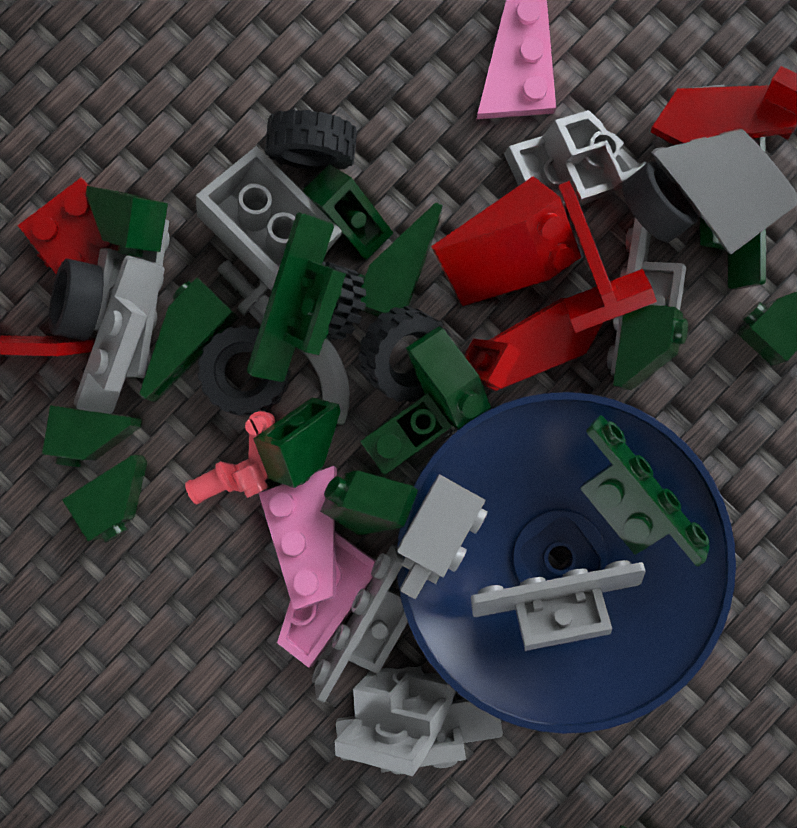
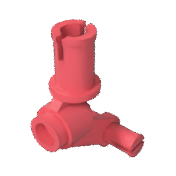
M258 411L253 413L247 420L245 428L249 433L248 459L238 464L220 461L216 463L215 469L185 483L188 496L194 504L198 505L202 501L225 490L228 492L234 490L244 492L246 498H249L268 488L265 481L268 479L253 438L275 424V417L272 413Z

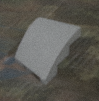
M589 110L557 119L543 136L511 145L504 152L518 186L534 176L560 196L565 212H568L558 185L570 180L579 204L583 206L623 188L624 181L646 164V162L639 164L622 148L624 142L614 133L607 131L603 123Z
M743 129L723 132L709 138L702 137L675 146L659 147L651 152L670 181L678 186L696 214L704 219L725 251L730 254L734 253L797 205V192L769 156Z
M421 666L403 669L381 668L378 674L370 671L353 688L355 719L335 740V755L413 776L431 749L448 714L456 691L439 673H423Z

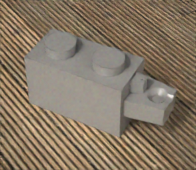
M437 475L397 548V552L405 556L401 565L409 569L400 587L401 592L416 599L426 580L436 584L440 576L444 578L448 569L453 572L457 570L467 549L461 546L469 531L476 534L488 511L482 509L486 501L485 499L442 475Z

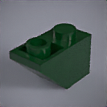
M427 393L360 442L383 475H386L452 426Z

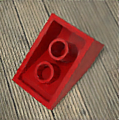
M534 176L431 246L462 306L548 281L581 258L560 196Z

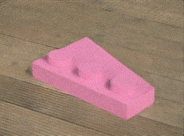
M506 0L476 120L554 114L556 100L547 0Z
M335 466L315 472L307 482L296 488L282 484L259 493L294 610H300L336 597L335 520L320 512L326 499L324 491L328 483L337 476V468Z
M335 531L336 597L300 610H294L290 600L277 641L280 646L308 668L314 666L333 639L338 627L345 622L352 612V604L357 593L361 589L366 590L373 578L371 572L376 560L337 531Z

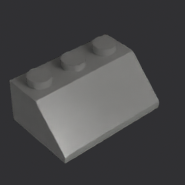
M257 146L196 194L197 217L271 291L295 216L298 212L322 219L334 225L326 253L342 234V230Z

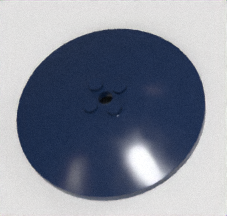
M560 392L523 397L486 411L465 424L436 451L414 485L418 489V493L404 527L399 530L398 546L438 474L485 499L486 501L482 509L488 512L477 533L474 534L469 531L461 546L467 549L455 572L448 569L444 578L440 576L436 584L426 580L416 599L400 591V587L409 569L402 566L397 574L404 612L419 647L429 663L458 694L479 709L519 727L541 732L567 734L599 731L631 722L664 704L687 685L712 653L724 629L735 587L736 557L731 522L724 500L702 461L679 436L654 417L625 403L592 394ZM602 415L607 422L612 421L621 429L626 439V445L635 456L640 455L649 463L653 470L654 479L663 490L667 488L673 492L680 502L682 513L691 523L699 524L705 531L710 546L705 563L697 567L670 534L634 555L580 488L584 482L611 464L586 433V429L597 417ZM556 546H564L570 553L569 563L560 569L553 568L548 560L550 551ZM621 560H627L630 564L643 562L646 572L640 585L602 593L612 626V632L609 635L525 651L515 610L473 617L471 596L478 594L480 589L488 586L500 585L503 589L520 586V583L524 580L534 577H543L547 581L562 578L563 574L575 569H587L588 572L603 570L608 564Z

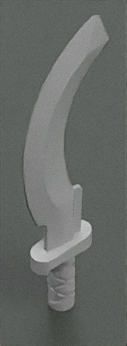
M230 260L224 261L217 271L245 299L239 304L237 309L243 316L250 312L261 325L269 301V297L266 295L269 288L261 280L259 281L260 286L255 288L243 274H240V271L233 266ZM326 338L319 355L300 351L311 362L318 375L322 389V400L339 404L341 412L337 424L343 425L345 424L349 409L350 391L348 377L339 354Z

